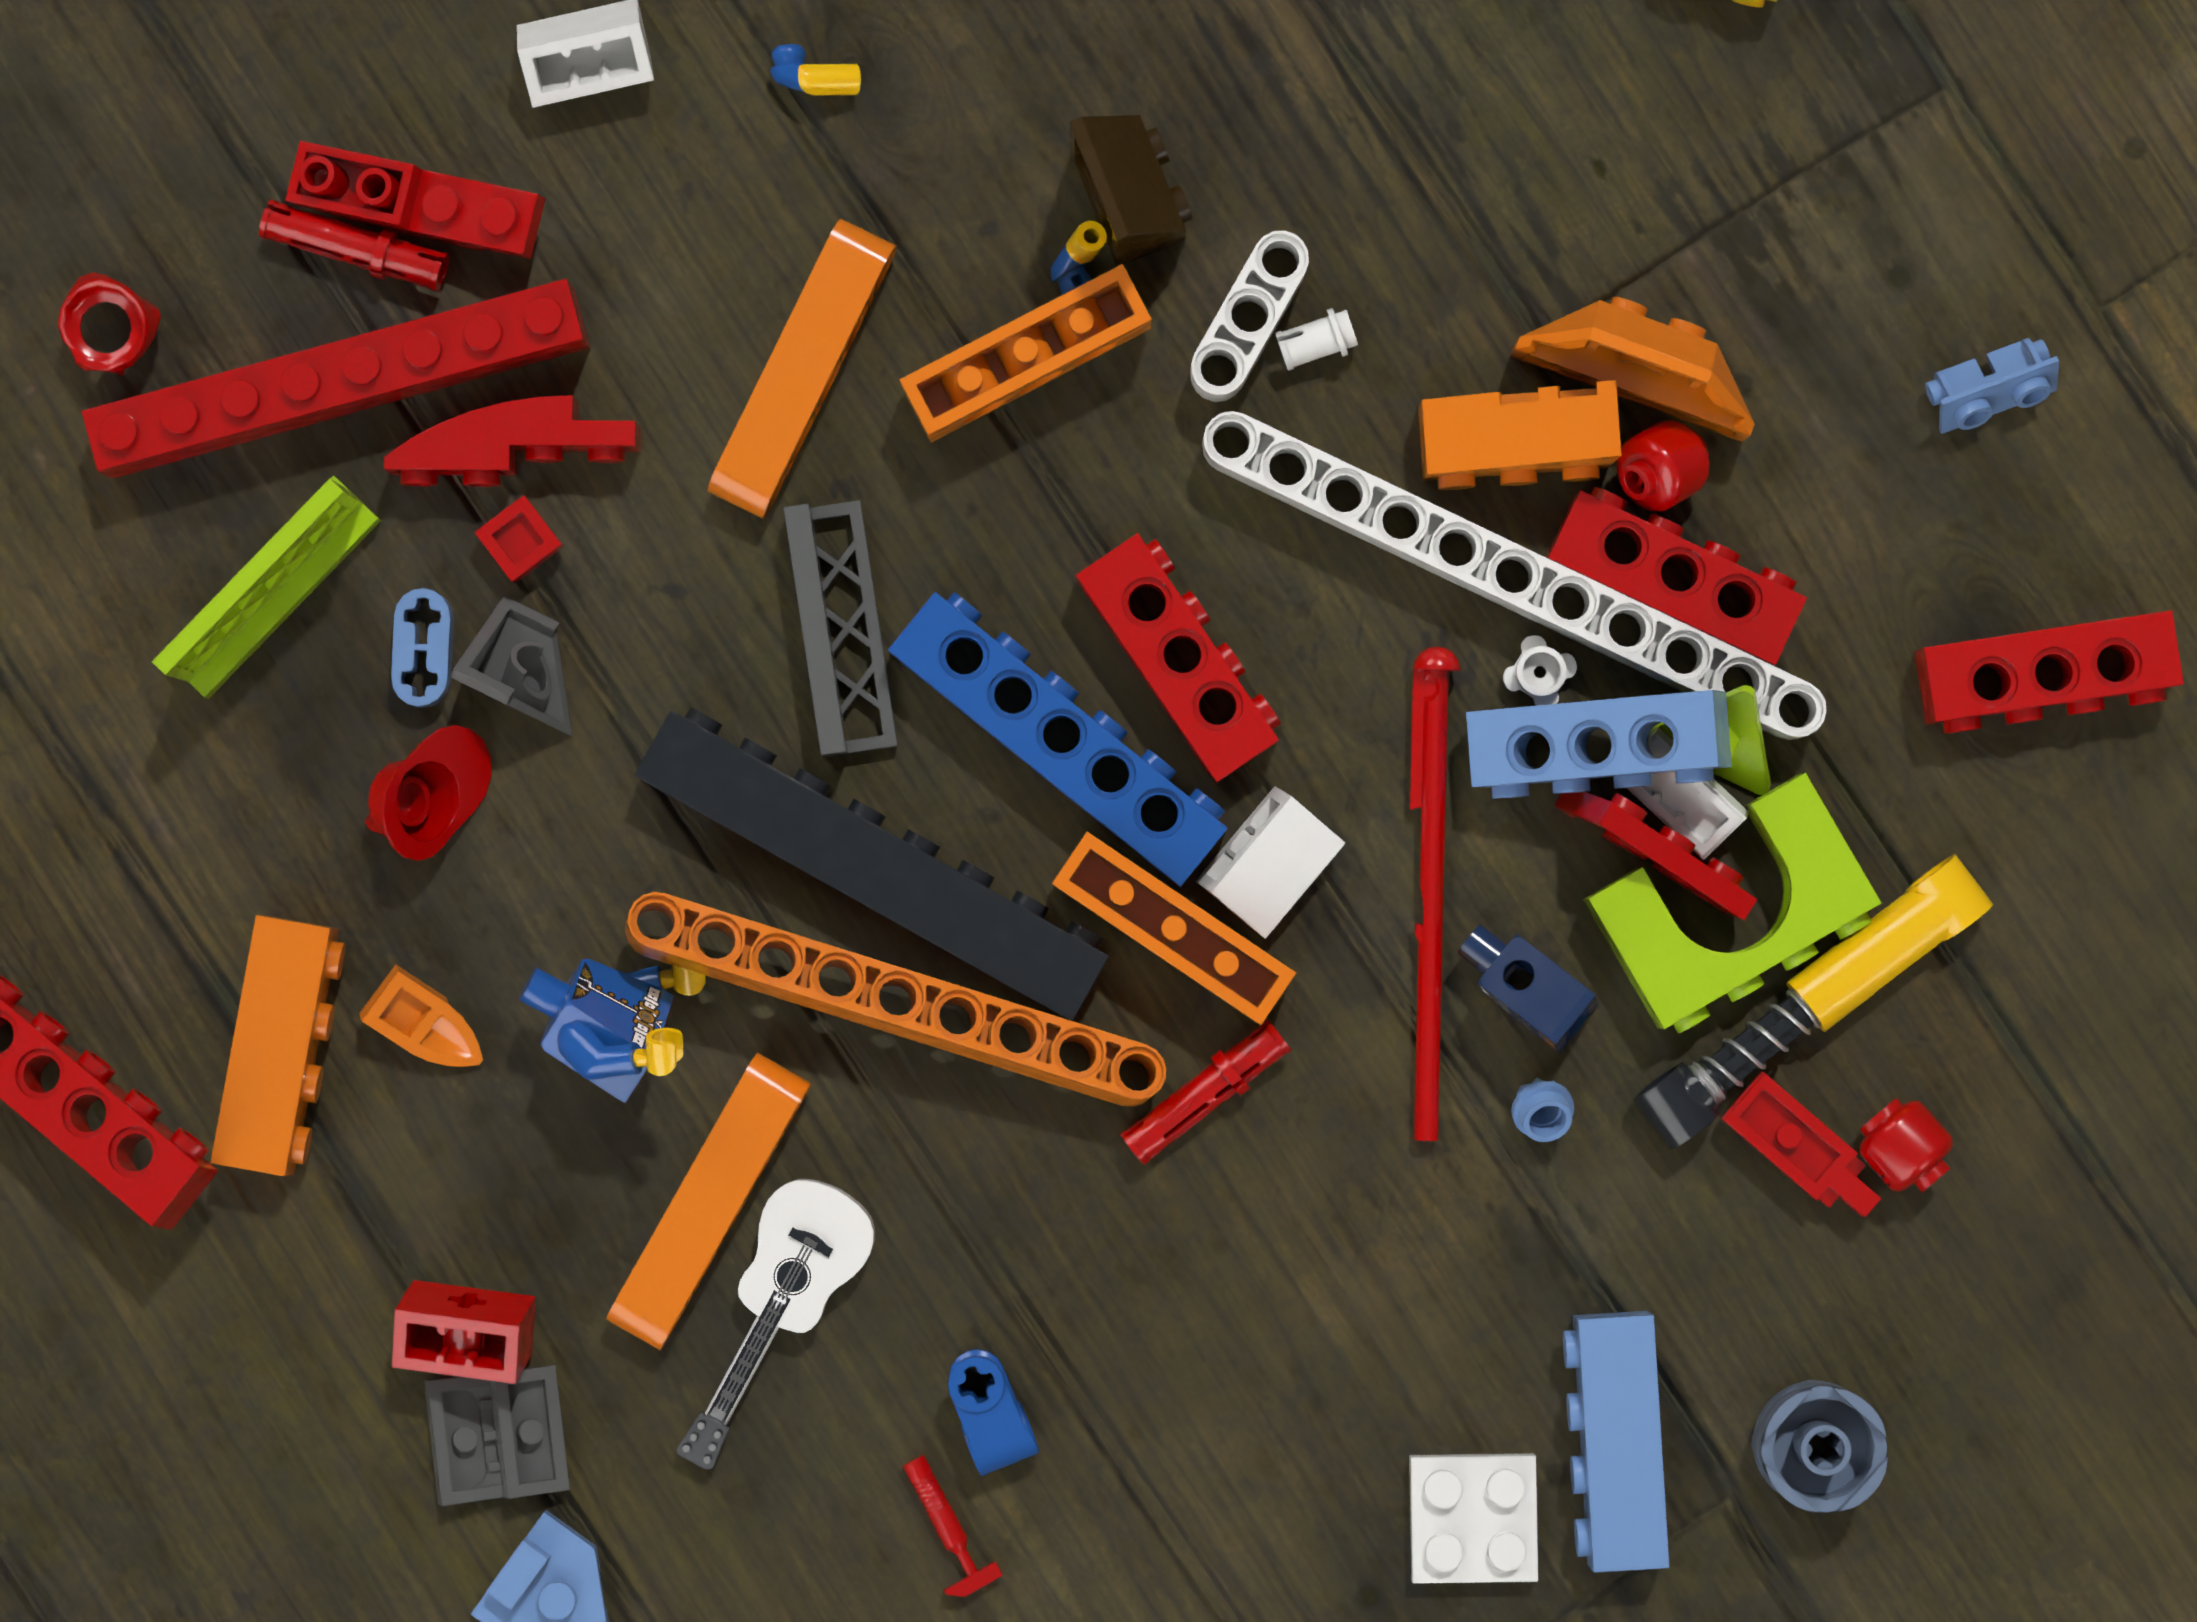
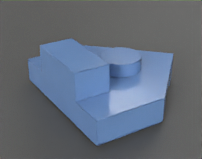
M545 1510L487 1589L471 1615L480 1622H609L602 1589L597 1546L552 1513Z

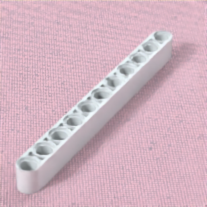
M1235 411L1223 412L1212 418L1206 426L1202 442L1203 454L1209 465L1221 473L1682 692L1724 691L1722 680L1727 669L1730 667L1743 668L1751 676L1753 688L1756 691L1761 728L1776 737L1787 740L1802 738L1818 730L1824 722L1827 711L1825 699L1820 690L1809 682L1243 413ZM1224 427L1240 429L1248 439V449L1237 458L1223 457L1216 451L1213 445V437L1217 431ZM1279 454H1292L1301 460L1305 472L1301 481L1293 485H1283L1273 479L1269 464ZM1338 480H1346L1353 483L1360 492L1361 500L1359 506L1349 512H1340L1332 508L1326 498V489L1331 483ZM1392 507H1403L1412 512L1416 519L1414 535L1405 539H1397L1390 536L1383 527L1382 519L1385 511ZM1456 533L1467 538L1472 545L1473 553L1471 560L1461 566L1450 565L1444 561L1439 551L1442 537L1447 534ZM1506 560H1514L1525 567L1529 578L1525 590L1511 593L1499 586L1495 574L1499 563ZM1571 587L1580 592L1585 605L1580 618L1568 620L1560 617L1555 612L1552 599L1554 592L1558 588ZM1615 614H1629L1639 623L1641 634L1635 646L1624 647L1613 641L1609 632V624ZM1671 641H1686L1694 648L1697 661L1690 673H1677L1666 662L1665 654ZM1786 694H1797L1808 705V720L1800 728L1787 725L1780 717V701Z

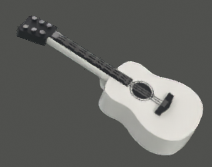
M797 1179L780 1187L768 1199L759 1223L757 1254L750 1267L744 1272L738 1287L740 1300L757 1317L707 1410L700 1412L677 1447L678 1455L706 1470L714 1467L730 1429L727 1423L779 1327L796 1333H805L811 1330L821 1319L830 1295L838 1287L851 1279L868 1260L875 1242L873 1220L868 1211L843 1190L818 1180Z

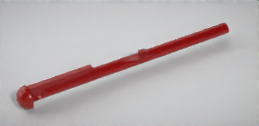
M1436 646L1423 650L1416 657L1412 669L1410 810L1421 808L1420 887L1423 901V924L1414 923V932L1418 940L1414 1140L1438 1141L1449 672L1461 671L1459 660L1455 654L1444 647Z

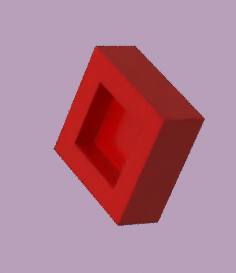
M525 495L521 496L474 532L514 584L564 547Z

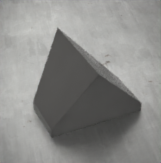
M503 596L454 667L451 678L573 737L557 637L559 622Z

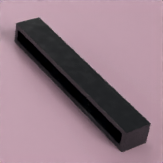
M690 707L685 717L670 710L634 776L1057 1014L1073 1021L1109 957L1098 950L1104 938L1073 921L1070 922L1066 931L1044 920L1049 910L1047 906L1018 890L1010 901L989 889L995 877L963 859L957 870L935 858L940 846L909 829L903 839L896 837L880 828L886 816L853 798L848 809L826 797L832 786L799 768L794 778L772 767L777 755L746 737L739 748L717 736L723 725L698 710Z

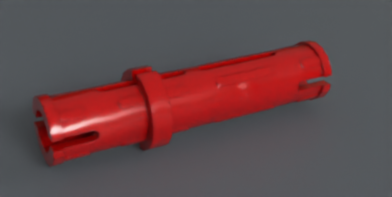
M273 199L267 203V208L263 211L259 226V237L288 244L304 251L356 265L369 270L371 277L384 280L389 276L417 284L435 292L440 291L441 283H444L449 267L450 256L448 253L420 247L400 240L396 232L386 229L382 230L381 233L365 230L342 221L294 208Z
M1266 1019L1262 1025L1253 1030L1250 1035L1227 1052L1223 1053L1220 1049L1211 1056L1213 1063L1157 1105L1140 1121H1137L1127 1130L1120 1133L1121 1137L1145 1166L1161 1150L1195 1126L1221 1103L1227 1101L1235 1093H1238L1240 1096L1251 1089L1248 1083L1259 1076L1271 1064L1291 1052L1292 1049L1273 1024Z

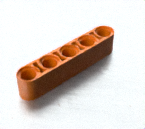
M843 219L838 220L711 477L707 492L762 519L767 516L894 258L897 245Z
M758 1052L756 1053L607 1315V1321L661 1351L798 1111L812 1084L811 1082Z

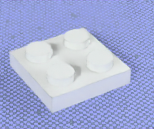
M1534 1453L1409 1455L1412 1583L1538 1582L1536 1455Z

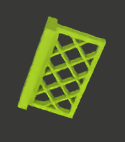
M333 475L160 652L152 663L165 675L189 682L204 698L209 699L382 520Z

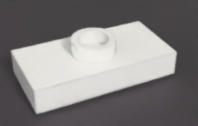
M1659 727L1648 736L1649 749L1657 758L1666 756L1672 749L1674 741ZM1675 772L1651 774L1652 786L1627 788L1664 824L1692 841L1696 845L1693 851L1703 860L1747 819L1749 813L1716 780L1676 783Z

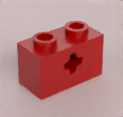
M413 1280L395 1309L392 1368L516 1384L533 1353L536 1296Z

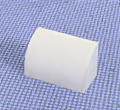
M638 0L621 1L517 25V51L532 108L654 80L652 62Z
M1274 786L1195 882L1266 939L1344 846L1345 842L1292 796Z

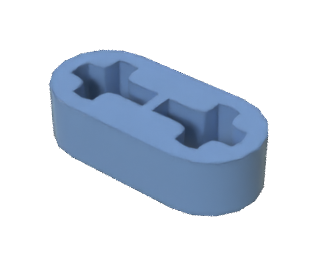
M425 588L411 590L399 600L394 613L392 686L400 699L409 705L420 708L432 707L441 702L449 692L452 679L453 609L446 598L433 590ZM422 600H429L430 609L439 612L441 615L439 623L429 624L427 644H419V627L414 623L408 622L409 611H418ZM419 652H427V671L437 674L438 681L437 685L426 687L425 696L417 697L416 688L406 684L405 677L406 673H415L417 671Z

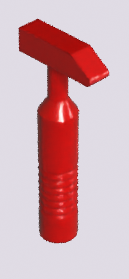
M922 1454L902 1465L945 1549L956 1554L967 1575L944 1588L943 1593L945 1595L966 1597L1002 1577L1003 1575L994 1561L979 1570L975 1566L967 1550L968 1537L948 1502L945 1493H943V1489L938 1483L935 1474H933V1470L925 1455Z

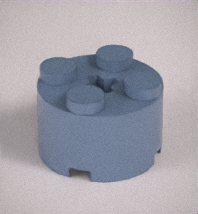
M1802 1381L1788 1386L1774 1395L1759 1414L1751 1442L1755 1462L1767 1484L1791 1504L1803 1510L1813 1512L1843 1511L1863 1503L1875 1492L1883 1480L1888 1460L1887 1436L1884 1424L1877 1412L1858 1395L1844 1387L1826 1381ZM1831 1433L1826 1442L1832 1450L1830 1455L1824 1459L1815 1454L1809 1459L1808 1457L1813 1451L1809 1444L1810 1439L1816 1434L1824 1438Z

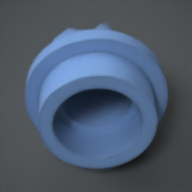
M1536 1077L1532 1083L1521 1085L1512 1104V1118L1516 1127L1531 1139L1538 1142L1553 1141L1563 1136L1570 1128L1574 1113V1102L1569 1091L1561 1084L1556 1083L1554 1080L1543 1081Z

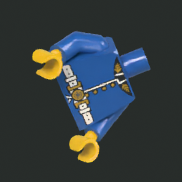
M582 959L567 983L536 967L527 980L520 994L519 1001L549 1016L540 1042L545 1052L579 1073L583 1078L588 1079L615 1098L626 1103L646 1070L656 1076H665L673 1071L677 1061L683 1057L682 1032L674 1028H664L674 997L673 994L667 992V988L674 987V990L678 993L692 996L698 994L703 989L706 983V976L673 965L670 970L662 971L658 965L624 973L594 960Z

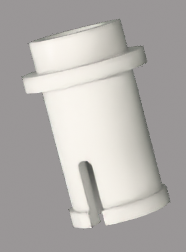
M1333 308L1327 310V317L1283 332H1275L1288 371L1296 366L1341 351L1342 357L1347 356V349L1358 345L1347 310L1334 313Z

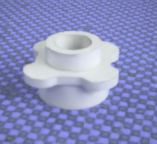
M1537 635L1529 636L1521 643L1522 653L1515 665L1505 669L1503 682L1510 691L1521 690L1532 697L1536 706L1557 704L1560 687L1565 679L1573 677L1576 673V661L1568 653L1560 654L1556 650L1547 647L1542 637ZM1541 666L1545 669L1546 674L1543 678H1537L1534 675L1536 667Z

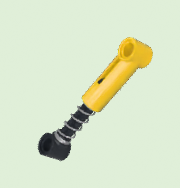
M1956 854L1951 855L1906 889V893L1875 915L1870 924L1849 935L1787 982L1789 990H1787V998L1778 1005L1769 1004L1767 1007L1768 1013L1756 1022L1746 1021L1745 1030L1733 1040L1724 1038L1722 1048L1712 1056H1701L1699 1062H1693L1688 1067L1683 1062L1673 1066L1642 1089L1633 1098V1101L1671 1150L1675 1149L1717 1118L1720 1114L1717 1105L1722 1100H1725L1726 1091L1734 1085L1743 1087V1078L1758 1067L1766 1069L1765 1062L1780 1050L1788 1052L1789 1048L1787 1045L1802 1033L1811 1035L1810 1027L1814 1026L1826 1032L1942 941L1952 938L1974 923L1993 906L1992 901Z

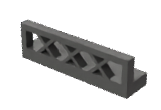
M857 500L818 507H810L809 504L784 507L821 755L826 758L898 747L861 501ZM850 516L853 542L839 561H837L817 546L814 521ZM854 553H856L859 577L845 567ZM819 557L833 566V569L824 581L822 579ZM840 572L861 587L863 602L848 622H845L826 606L825 592ZM864 613L868 638L854 628ZM829 619L843 628L833 643ZM849 633L869 647L871 652L872 664L857 684L839 672L835 665L834 654ZM873 675L878 700L863 689ZM838 680L852 689L842 704ZM860 695L879 709L883 735L847 741L843 715L857 696Z

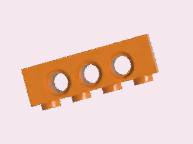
M1121 264L899 380L930 443L1145 333L1151 329L1152 319L1124 265Z

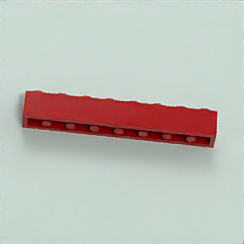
M566 278L86 409L81 412L97 471L113 479L589 349L590 344L575 289Z

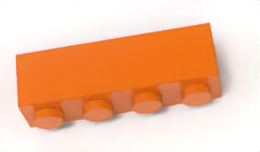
M1089 832L1085 833L1052 882L1053 886L1259 1025H1262L1296 974L1295 971Z
M256 915L210 1163L279 1176L295 1174L297 1164H306L312 1141V1128L303 1127L308 1102L317 1103L323 1081V1066L315 1065L319 1040L326 1042L329 1040L335 1014V1006L326 1003L330 979H340L346 955V944L337 942L340 929Z

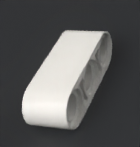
M1273 231L1263 236L1256 244L1194 353L1190 368L1191 383L1195 391L1204 399L1213 402L1226 401L1234 397L1242 389L1300 287L1307 270L1309 257L1304 242L1294 233ZM1274 248L1286 249L1294 255L1297 261V269L1287 277L1278 278L1272 276L1263 266V256ZM1243 302L1256 303L1263 308L1267 322L1261 329L1254 332L1240 330L1232 320V310ZM1217 355L1227 357L1236 368L1235 378L1224 386L1209 384L1201 374V365L1207 358Z

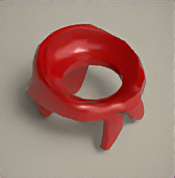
M92 272L79 277L69 290L59 310L57 327L61 339L74 356L75 364L84 371H101L123 375L125 369L132 367L147 351L156 336L161 315L157 306L138 296L126 285L108 275ZM110 302L117 304L125 310L130 319L131 333L129 340L122 348L115 352L102 353L95 351L87 345L82 336L81 324L83 317L91 307L98 303Z

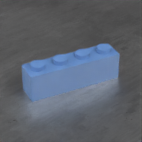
M1648 1311L1572 1315L1573 1330L1563 1331V1355L1565 1368H1576L1577 1393H1567L1566 1403L1569 1431L1580 1432L1581 1456H1571L1570 1458L1573 1494L1583 1493L1585 1518L1574 1520L1577 1557L1587 1556L1588 1566L1593 1572L1669 1568L1654 1315Z

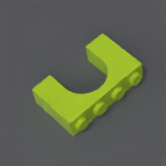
M1806 773L1796 775L1743 806L1749 811L1750 819L1773 856L1783 883V899L1779 915L1771 929L1753 945L1739 951L1722 953L1706 949L1690 940L1673 920L1643 867L1632 870L1582 899L1657 1029H1666L1673 1025L1677 1033H1681L1708 1018L1711 1014L1706 1005L1726 993L1730 1000L1734 1002L1760 988L1765 983L1759 974L1781 962L1787 971L1815 956L1818 950L1814 942L1835 931L1839 939H1843L1871 923L1872 919L1868 911L1880 905L1881 901Z

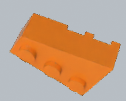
M1616 380L1596 382L1597 388L1560 391L1559 386L1538 388V392L1502 395L1501 392L1421 400L1418 406L1423 481L1438 480L1439 490H1458L1476 487L1475 477L1500 476L1501 486L1538 483L1537 473L1562 471V480L1564 482L1600 479L1599 469L1609 468L1621 456Z

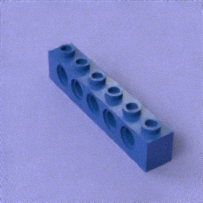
M934 592L888 649L889 653L1180 888L1228 829L1219 821L1225 810L1197 788L1188 796L1176 787L1170 780L1177 772L1151 750L1147 749L1139 757L1121 742L1128 732L1104 712L1098 710L1093 718H1091L1077 707L1073 701L1080 693L1050 670L1043 679L1024 663L1031 654L1005 632L1002 631L996 639H993L978 627L976 623L983 615L958 594L953 592L946 601L938 593ZM969 640L980 646L983 651V660L976 671L970 674H959L948 666L947 654L956 642ZM1010 679L1023 681L1032 692L1029 706L1024 711L1016 714L1002 711L995 701L998 687ZM1058 718H1066L1073 721L1080 730L1081 735L1078 745L1067 753L1054 752L1044 742L1045 728L1051 721ZM1107 757L1121 760L1129 771L1127 784L1121 790L1113 793L1100 790L1092 779V770L1096 763ZM1155 796L1168 798L1177 809L1176 823L1172 828L1164 832H1155L1148 829L1141 819L1140 812L1143 804Z

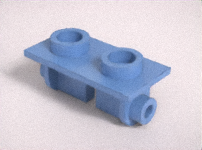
M2025 338L2014 344L1987 353L1986 360L1993 372L1991 375L1984 377L1975 358L1935 372L1934 380L1925 383V390L1933 406L1940 404V433L1944 434L1957 428L1962 430L1973 429L1984 424L1992 415L2015 406L2028 408L2044 401L2050 393L2057 391L2058 357L2050 358L2048 348L2042 339L2032 342L2029 338Z

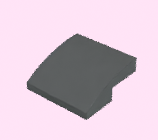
M556 1365L526 1367L516 1384L459 1376L424 1380L438 1505L447 1506L502 1497L511 1499L570 1490Z

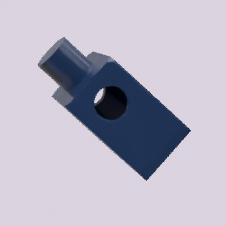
M1480 924L1466 939L1457 953L1483 973L1477 984L1484 994L1559 1054L1598 1006L1596 995L1518 934L1506 945ZM1524 969L1534 977L1529 987L1524 990H1516L1507 982L1509 976L1515 970Z

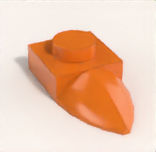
M396 964L359 1013L363 1023L409 1053L428 1062L445 1066L466 1067L480 1065L483 1061L480 1046L473 1030L463 1016L448 1003L447 997Z

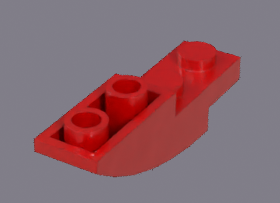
M301 140L285 201L294 205L403 234L481 252L483 249L528 259L532 257L546 200L537 193L427 171L410 163Z
M573 395L534 397L502 402L472 410L443 421L410 438L384 456V470L391 475H400V485L432 487L438 486V476H463L464 486L498 487L500 486V476H516L517 451H525V461L562 462L563 452H588V461L595 463L625 462V452H641V427L636 421L579 420V402Z

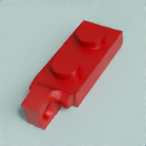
M1760 1071L1721 1115L1720 1119L1812 1199L1819 1200L1826 1207L1830 1208L1839 1198L1858 1215L1866 1217L1882 1199L1857 1178L1858 1174L1866 1166L1856 1157L1858 1153L1763 1071Z

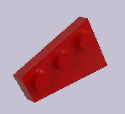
M1587 792L1561 793L1554 804V807L1572 818L1576 817L1604 828L1605 831L1601 835L1602 837L1643 860H1646L1648 857L1654 861L1651 866L1656 871L1722 912L1745 920L1757 901V898L1739 887L1744 879L1741 874L1714 858L1710 860L1708 865L1704 864L1691 855L1696 847L1692 841L1667 826H1663L1660 833L1656 832L1643 823L1648 813L1637 804L1615 793L1611 801Z

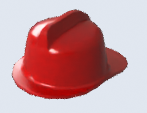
M457 725L443 727L426 737L406 759L387 764L375 775L370 786L368 796L369 814L364 822L366 826L373 832L383 834L388 839L391 847L404 858L421 861L433 857L475 812L487 793L492 773L491 756L484 740L469 728Z

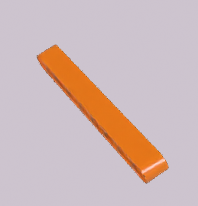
M659 892L644 894L633 903L627 916L625 926L627 941L635 952L645 957L1117 1105L1134 1107L1145 1103L1161 1089L1166 1080V1066L1163 1057L1156 1049L1147 1044L676 896ZM651 910L660 911L669 918L672 931L665 938L658 940L650 939L639 930L637 924L638 917L644 912ZM710 929L720 930L730 938L732 952L723 958H710L700 950L698 936ZM770 948L784 951L790 957L792 963L791 972L780 978L765 974L758 962L759 954ZM829 967H838L844 970L850 976L852 983L851 991L847 995L840 997L831 996L820 986L819 973ZM887 986L901 987L910 996L911 1010L907 1014L900 1016L886 1012L879 1000L880 990ZM949 1004L959 1005L964 1008L970 1016V1030L963 1034H952L947 1031L940 1022V1009ZM1008 1023H1016L1023 1026L1030 1037L1028 1051L1013 1053L1007 1050L999 1037L1001 1026ZM1070 1041L1084 1046L1090 1058L1087 1070L1075 1072L1063 1065L1059 1056L1062 1043ZM1123 1061H1137L1146 1068L1149 1076L1146 1089L1141 1091L1131 1090L1124 1085L1119 1075L1120 1065Z

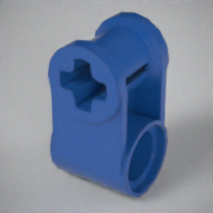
M982 1349L967 1350L959 1355L951 1365L948 1388L962 1423L961 1429L979 1474L981 1476L987 1475L1040 1453L1026 1413L1020 1401H1017L1004 1367L998 1357ZM976 1366L977 1371L981 1375L992 1374L993 1377L987 1381V1392L985 1394L978 1395L974 1387L962 1388L961 1384L966 1381L967 1368Z

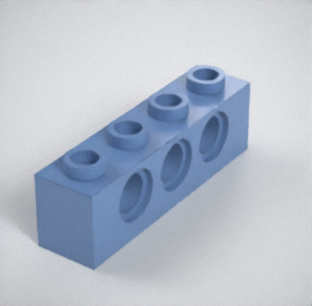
M1706 690L1466 712L1472 787H1491L1492 799L1530 796L1529 784L1552 782L1553 794L1591 791L1590 779L1613 777L1614 789L1652 786L1651 774L1675 772L1676 783L1714 781L1713 769L1732 767L1726 692ZM1659 723L1666 724L1671 729L1674 738L1672 749L1662 758L1654 756L1648 746L1649 733ZM1602 728L1610 736L1612 747L1609 756L1603 762L1596 763L1588 755L1587 741L1592 732ZM1540 733L1549 743L1550 755L1542 767L1535 768L1527 759L1526 747L1530 739Z

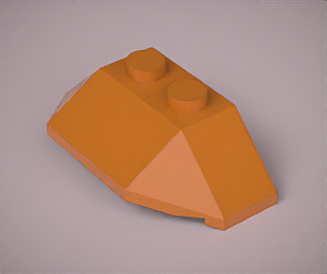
M1613 297L1609 304L1599 300L1520 336L1514 344L1510 357L1597 388L1596 382L1616 380L1617 396L1743 442L1751 435L1755 425L1718 344L1704 339L1706 330L1696 324L1677 318H1671L1669 325L1647 318L1645 316L1648 309L1634 301Z

